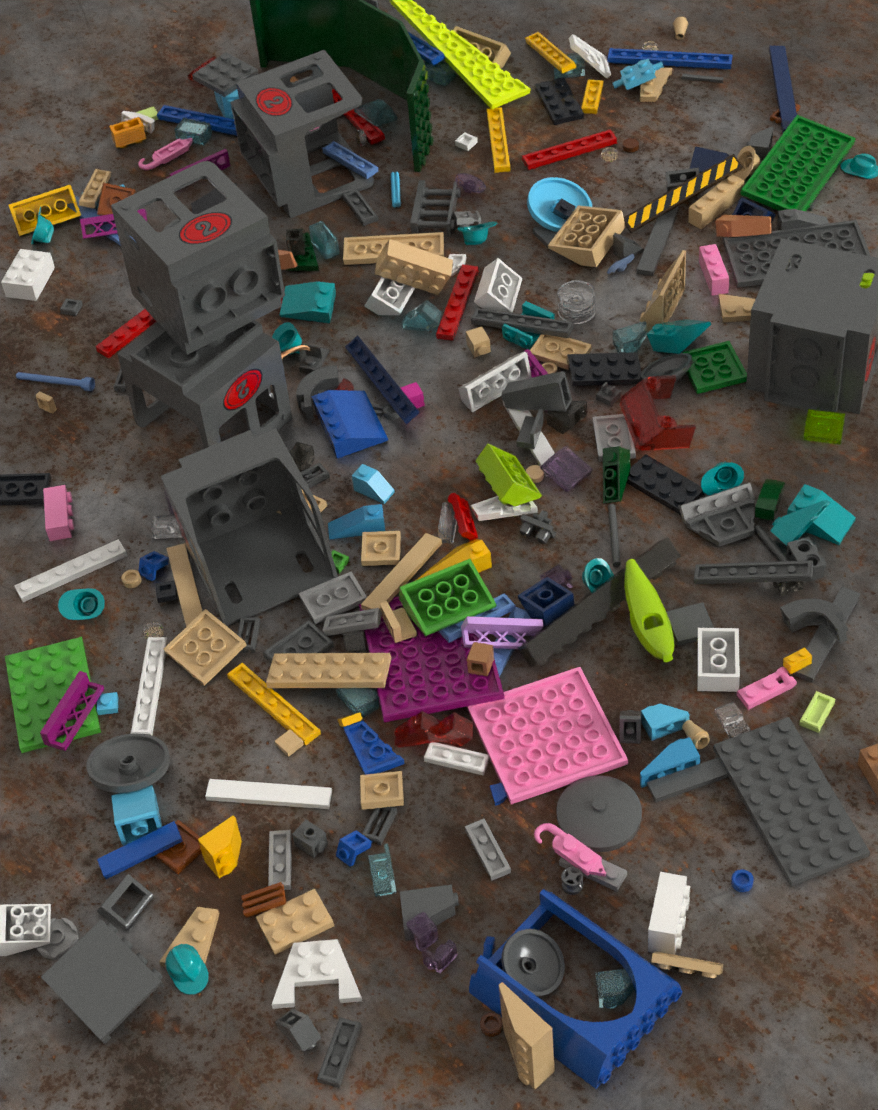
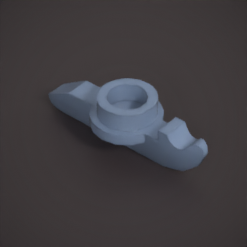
M634 254L616 261L610 266L607 273H614L615 270L619 272L624 271L627 264L634 259Z

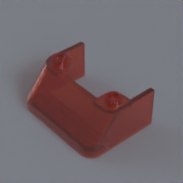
M675 375L646 377L621 397L620 406L633 442L640 450L690 447L696 426H677L676 421L671 416H659L653 399H670L676 381Z

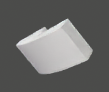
M122 112L123 122L140 117L144 130L149 133L154 131V119L135 112Z

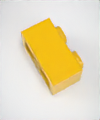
M805 647L783 658V667L787 669L790 675L812 664V655Z

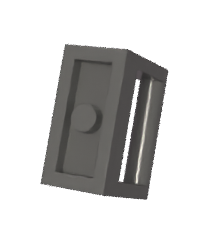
M128 874L97 912L127 930L154 895ZM129 888L143 897L127 917L122 919L111 908L126 889Z

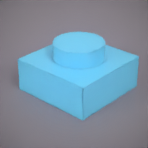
M117 692L100 695L97 700L98 715L118 713Z

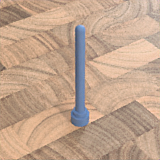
M22 372L16 374L17 379L79 386L84 391L92 392L95 388V379L92 377H85L79 380Z

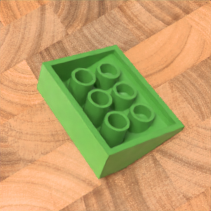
M471 559L399 588L400 602L408 616L425 636L465 620L467 616L473 617L497 607Z

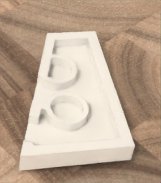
M572 34L569 37L570 48L608 79L611 73L607 57Z
M498 496L471 505L472 512L478 521L538 513L537 506L533 501L512 506L501 503L498 500Z

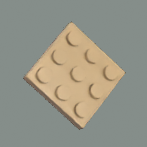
M205 609L164 648V651L205 686L247 644Z

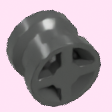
M576 867L566 868L561 875L562 889L570 895L578 894L583 889V873Z

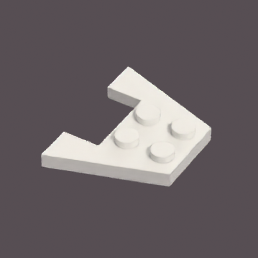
M338 939L293 943L272 1002L273 1009L295 1007V987L339 983L340 1003L362 1002V997Z

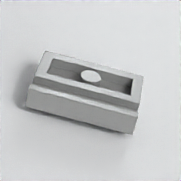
M471 211L454 212V219L460 227H469L470 224H474L476 221L478 224H481V216L478 211H475V213H471Z

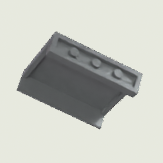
M100 920L51 966L41 978L88 1028L106 1044L111 1039L109 1035L159 986L163 988L164 984L161 981L163 976L155 968L150 970L146 966L148 961L140 952L136 955L131 950L133 945L125 937L120 939L116 935L118 930L110 922L105 924Z

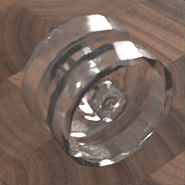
M573 280L563 284L557 293L558 314L560 318L564 321L574 322V324L586 323L591 320L596 312V292L594 287L590 283L580 280Z

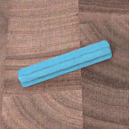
M392 172L390 174L392 206L399 208L401 206L399 173Z

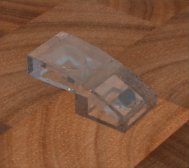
M734 702L715 709L716 715L729 738L752 731L743 720V713Z

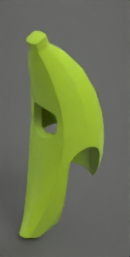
M629 559L625 567L624 588L630 611L631 626L640 643L653 657L659 660L662 659L663 662H670L673 660L672 654L675 642L667 612L655 588L634 559Z

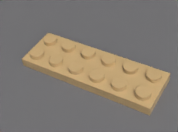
M443 232L344 238V265L376 263L377 257L389 239L444 257Z
M274 653L266 684L267 688H385L391 655L390 653Z

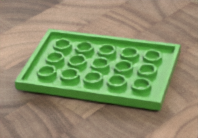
M82 637L5 656L21 753L47 747V745H44L40 732L78 672H86L91 682ZM88 688L85 697L94 694L93 689ZM86 703L78 705L75 711L84 710ZM96 704L73 740L101 733ZM76 718L67 721L65 724L66 728L75 725ZM66 734L57 737L55 741L63 743L67 737Z

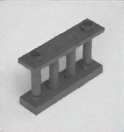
M419 180L410 221L411 234H418L419 229L447 228V237H451L452 230H455L454 212L457 199L461 197V188H458V181H454L453 189H429L426 187L425 180ZM428 195L451 196V200L426 199ZM426 206L449 207V211L424 210ZM424 217H448L447 222L422 221L421 219Z

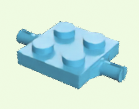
M648 58L639 61L635 65L627 66L620 71L621 79L612 82L613 86L616 89L624 85L629 90L656 78V70L664 68L661 61L653 65Z

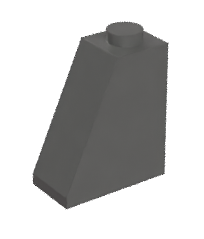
M452 884L400 891L406 941L414 939L456 915L455 906H459L457 892L453 893Z

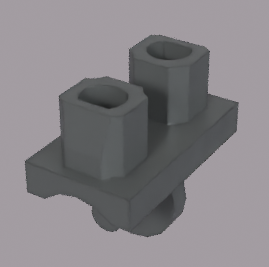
M543 510L540 514L534 513L533 518L522 514L520 518L522 525L519 530L522 535L530 537L533 530L538 531L535 539L543 544L550 537L554 538L556 532L553 531V526L550 525L552 519L547 518V511Z

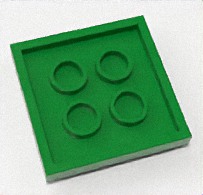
M730 341L681 352L692 356L693 363L686 373L697 394L747 382V373Z

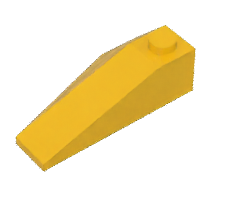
M474 539L457 546L416 580L468 559H471L478 573L492 567L491 552L483 540Z

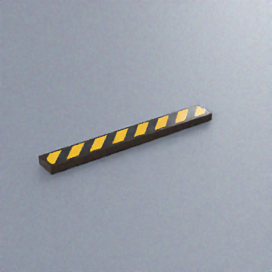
M732 154L625 216L624 221L630 233H633L742 170L743 166L736 156Z

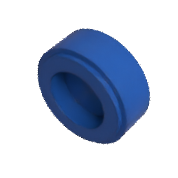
M744 869L735 871L731 878L732 887L738 892L751 890L754 881L753 875Z

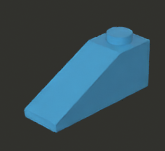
M382 504L360 507L329 522V540L362 536V532L385 531Z
M691 738L678 739L670 743L640 772L641 788L646 787L649 781L700 764V755Z

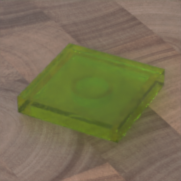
M808 409L803 440L841 444L845 413Z

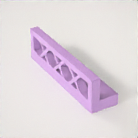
M467 616L461 625L464 647L471 648L473 642L490 644L493 645V648L540 650L541 648L539 632L543 628L542 619ZM468 633L475 634L480 639L478 641H469ZM493 634L498 638V641L491 642L486 636ZM512 635L517 641L511 643L504 637ZM533 636L534 643H528L523 637Z

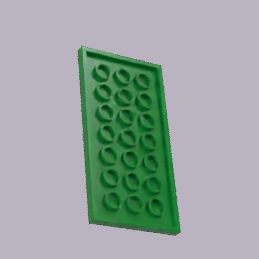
M796 115L743 186L740 195L778 211L798 209L806 212L852 148L856 138Z

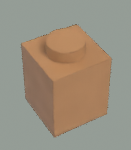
M473 642L467 657L468 673L488 676L494 661L493 645Z

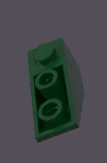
M620 446L603 448L604 504L621 502L630 472V450Z

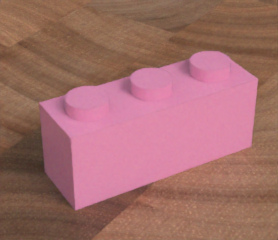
M717 245L699 247V264L711 296L728 293L729 276Z
M65 485L43 488L45 529L49 541L72 538L71 530H74L73 519H70V516H73L72 505L69 504L72 502L71 492H67Z

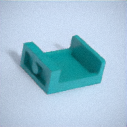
M527 301L522 304L521 315L555 319V314ZM507 324L502 326L504 339L529 350L541 335L523 332Z

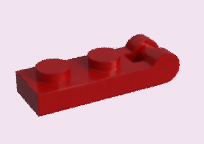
M451 493L448 497V502L453 505L459 534L470 541L477 539L478 535L468 501L460 498L456 493Z

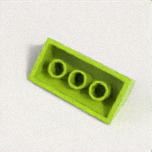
M487 443L475 461L479 466V470L485 475V480L491 484V489L498 495V500L505 505L518 506L539 499L542 496L516 456Z

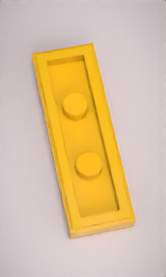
M602 80L587 81L581 107L583 113L597 114L603 89Z

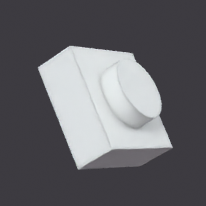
M465 132L455 140V146L469 151L477 143V137Z

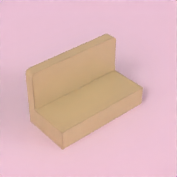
M387 601L380 603L382 618L395 643L417 636V632L404 608L392 611Z

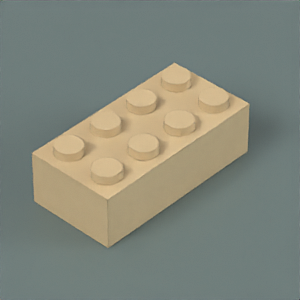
M389 239L377 257L375 274L438 295L451 277L453 260Z

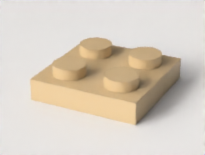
M400 531L362 532V566L397 565L400 562Z
M402 771L360 775L362 810L404 805Z

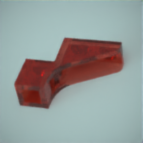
M421 711L396 728L395 745L398 747H408L431 742H445L459 748L472 740L473 722L455 712L440 721Z

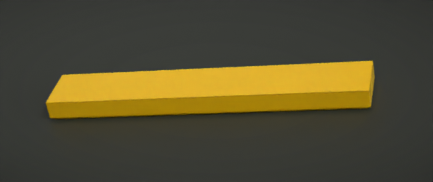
M539 32L525 38L528 45L562 74L576 68L573 60Z
M502 107L486 109L494 173L509 172L510 161Z
M239 664L227 674L228 679L285 729H291L301 738L305 746L321 734L320 729L275 690L267 688V684L245 664Z

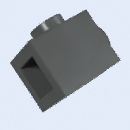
M305 820L292 834L295 846L313 858L318 853H322L328 844L326 833L308 820Z

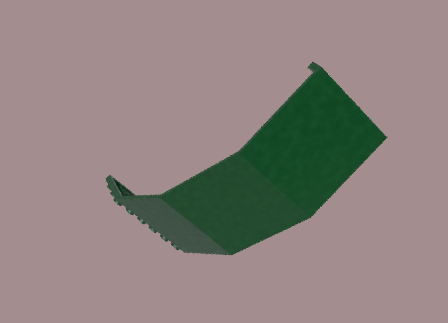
M249 0L260 67L266 68L270 60L293 62L325 50L337 66L349 67L405 99L408 105L414 172H421L422 167L426 164V156H429L430 146L433 145V136H431L432 123H430L431 111L429 110L430 98L427 96L429 85L426 84L428 72L425 71V64L403 22L364 0Z

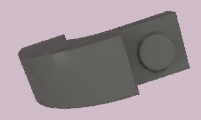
M337 365L314 370L299 383L296 394L298 407H301L302 413L306 412L307 419H314L313 395L328 390H340Z
M801 599L780 607L782 620L792 633L806 626L819 625L827 628L840 644L847 641L846 631H848V628L844 622L842 610L835 604L821 599Z

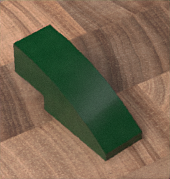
M772 479L765 480L755 506L756 518L774 521L785 482Z

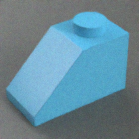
M362 464L352 475L354 491L385 504L395 493L393 487L378 470Z
M660 703L641 710V724L651 741L682 730L683 723L689 720L688 711Z

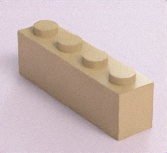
M731 175L721 181L689 207L688 223L702 230L743 197L740 193L744 186V180Z

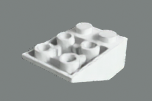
M51 904L0 905V956H8L50 944Z

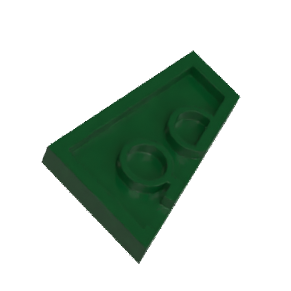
M293 232L289 251L292 252L297 267L286 269V271H319L309 232Z

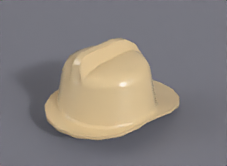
M746 146L739 152L737 159L743 168L733 175L745 180L748 176H752L758 168L760 158L755 154L753 147Z

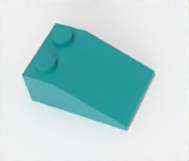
M317 281L285 286V296L282 300L279 316L330 323L336 297L335 283Z
M687 319L659 323L652 327L647 336L653 351L680 354L712 324L710 321Z
M804 484L789 506L787 514L820 501L828 500L830 504L805 532L839 545L856 517L823 491Z

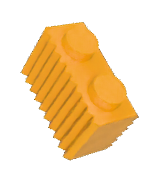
M140 117L110 125L116 148H125L129 144L140 143L146 139L144 125Z

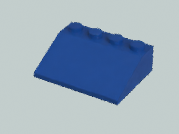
M328 390L312 396L315 411L337 459L388 441V437L365 391Z

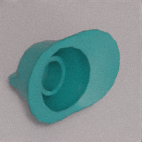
M858 154L854 158L843 161L840 166L843 172L861 178L872 179L878 176L876 160L870 154Z
M41 207L31 244L34 241L49 243L54 232L52 223L41 216Z
M497 222L459 227L458 230L462 231L466 245H478L486 240L488 229L497 225Z
M290 322L281 324L272 336V338L279 341L281 352L302 344V338Z
M720 462L703 475L701 488L707 495H712L739 486L744 479V471L736 463Z
M600 558L592 559L584 567L585 569L582 573L583 583L589 588L597 601L601 603L613 602L619 593L617 579L605 560Z
M74 589L65 592L61 596L58 608L63 617L69 620L92 619L102 613L105 600L101 592L96 589Z
M179 944L173 947L166 957L165 966L174 984L185 994L194 995L201 992L207 985L209 973L199 953L189 944Z

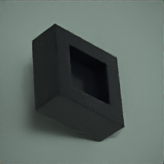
M561 199L554 208L553 213L567 221L576 206Z
M174 580L155 584L158 603L177 600Z

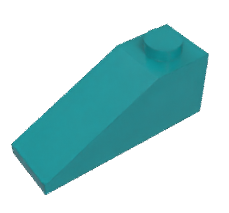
M823 500L783 517H778L772 525L774 527L770 531L787 546L788 542L798 540L830 502Z

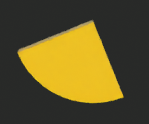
M359 712L337 720L339 726L345 727L362 721V716Z

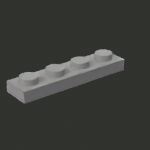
M745 483L679 505L683 523L686 524L687 520L750 499L755 501L751 484Z

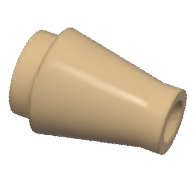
M677 17L673 22L675 37L678 40H682L685 37L688 21L685 17Z
M691 720L683 723L682 729L687 737L691 738L697 749H703L709 744L708 732L694 724Z

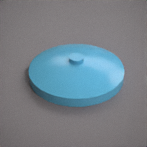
M558 177L539 180L532 186L527 197V207L534 220L541 226L554 232H558L566 222V220L553 213L554 208L561 199L576 207L578 205L592 207V202L588 194L579 185Z

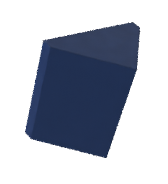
M695 146L689 169L699 168V173L730 155Z

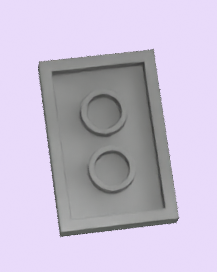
M629 413L592 417L599 462L603 461V448L616 446L630 450V459L636 458Z
M352 572L299 593V598L314 624L325 621L327 616L339 615L356 608L367 598Z

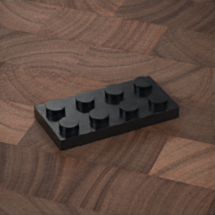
M564 77L535 84V90L554 125L584 118V113Z
M637 352L567 354V364L572 386L603 385L605 382L608 385L642 384L643 382Z
M646 454L630 468L626 482L681 515L679 505L697 500L705 494L701 486Z

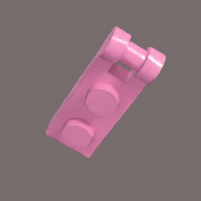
M780 667L775 673L738 690L737 696L749 710L792 689L797 684V681L788 675L789 672L785 667Z

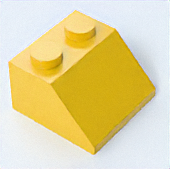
M233 815L198 839L205 863L219 879L231 873L238 863L242 839L236 818Z

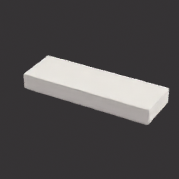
M430 741L424 756V762L484 775L490 759L488 754Z

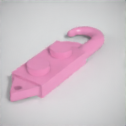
M179 138L155 151L152 156L153 162L144 165L142 163L145 159L142 158L138 162V166L143 170H151L161 164L170 162L189 151L193 139L181 140Z
M551 823L541 824L534 831V837L538 843H542L539 835L543 831H549L556 837L552 842L555 853L574 867L580 869L585 875L606 876L602 865V857L569 833L566 834Z

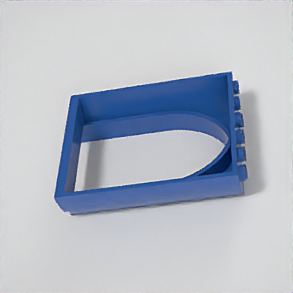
M542 890L540 892V905L512 935L525 929L539 930L553 914L609 953L624 967L632 980L636 993L633 1012L612 1021L587 1022L573 1019L556 1011L502 971V951L507 940L489 959L482 955L479 956L476 961L479 967L477 972L471 975L469 993L502 1017L499 984L503 982L552 1028L554 1058L597 1089L601 1083L605 1084L609 1080L612 1070L623 1064L626 1058L625 1055L630 1050L634 1051L637 1048L640 1038L644 1034L647 1035L651 1032L655 1024L654 1022L659 1017H664L668 1011V1006L673 1001L676 1002L681 997L683 991L677 981L555 894Z

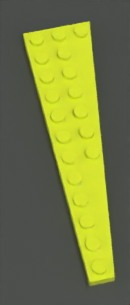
M390 0L394 8L431 46L444 53V60L491 109L530 94L528 86L520 80L512 78L508 71L500 69V65L496 62L492 63L488 56L481 53L480 50L453 30H448L444 23L436 21V17L428 15L425 9L417 5L416 2L413 0Z

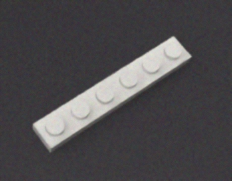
M118 539L16 584L14 587L23 603L126 557L127 553Z

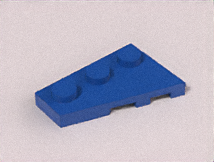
M363 720L343 727L364 775L382 773L404 764V759L393 752L392 748L385 744L378 737V734Z

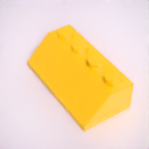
M71 185L9 204L19 236L35 231L40 207L41 216L49 220L52 225L81 216ZM73 203L76 212L67 207V204Z

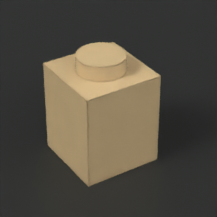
M482 326L466 331L467 346L474 357L491 352L490 339Z

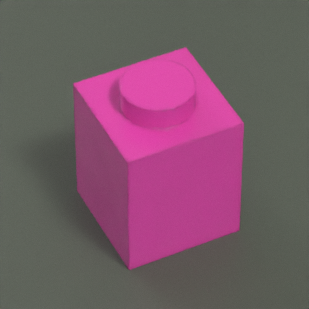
M417 382L401 387L416 408L425 406L424 394Z

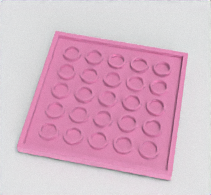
M581 667L504 692L505 699L467 706L469 715L502 783L510 804L567 786L585 777L596 776L628 765V758Z

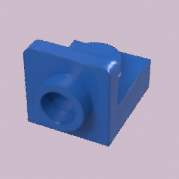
M153 551L140 558L138 572L142 577L153 581L156 578V570L168 565L169 558Z
M356 830L339 840L336 857L351 867L354 865L357 855L370 849L372 841Z

